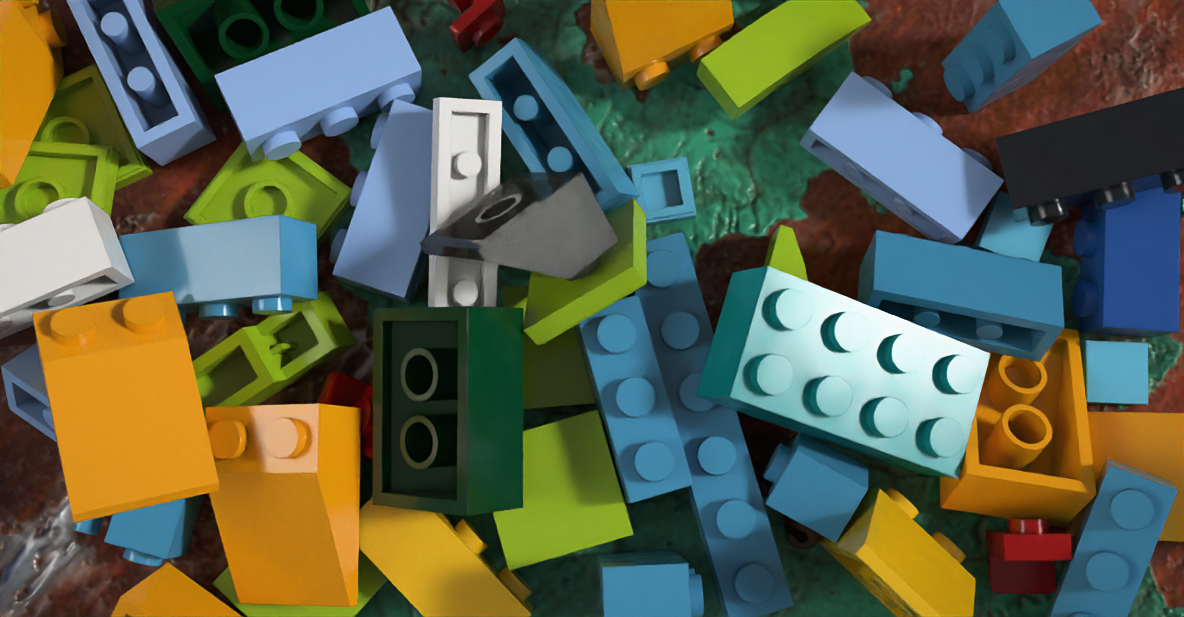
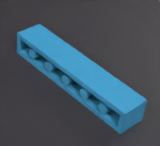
M684 232L646 241L647 283L629 295L630 297L639 296L694 485L685 488L722 615L724 617H758L794 606L737 411L696 396L714 334Z

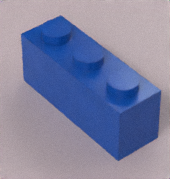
M1163 187L1135 193L1136 201L1119 208L1100 211L1096 210L1095 203L1082 206L1081 220L1076 225L1073 239L1074 251L1077 256H1080V280L1075 284L1072 294L1073 313L1076 317H1079V333L1153 338L1179 332L1181 192L1165 194Z

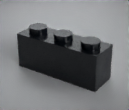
M1184 87L995 138L1016 223L1029 220L1030 225L1033 227L1057 223L1070 216L1068 210L1094 203L1096 210L1100 211L1119 208L1136 201L1135 193L1163 187L1165 194L1184 192Z

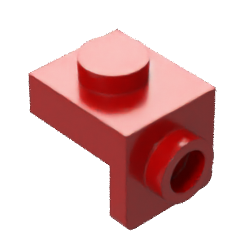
M1008 518V529H986L988 587L990 591L996 594H1050L1055 591L1054 561L1072 560L1070 533L1049 529L1047 518Z

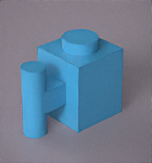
M798 433L796 437L792 435L786 446L782 443L777 446L762 475L763 478L770 481L766 505L835 543L869 489L868 466L818 439Z
M205 494L154 505L152 508L144 507L113 514L104 542L124 547L123 558L149 566H161L163 559L186 555ZM104 517L74 523L72 529L86 534L98 535Z

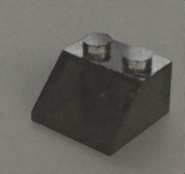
M533 172L514 174L419 244L427 255L503 271L573 281L585 277L598 268L601 264L600 256L618 243L619 240L582 172Z

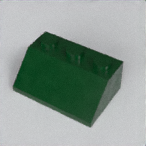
M152 0L156 16L220 114L229 110L222 98L214 75L371 13L365 0Z
M480 306L373 308L372 505L462 516L523 508V308Z

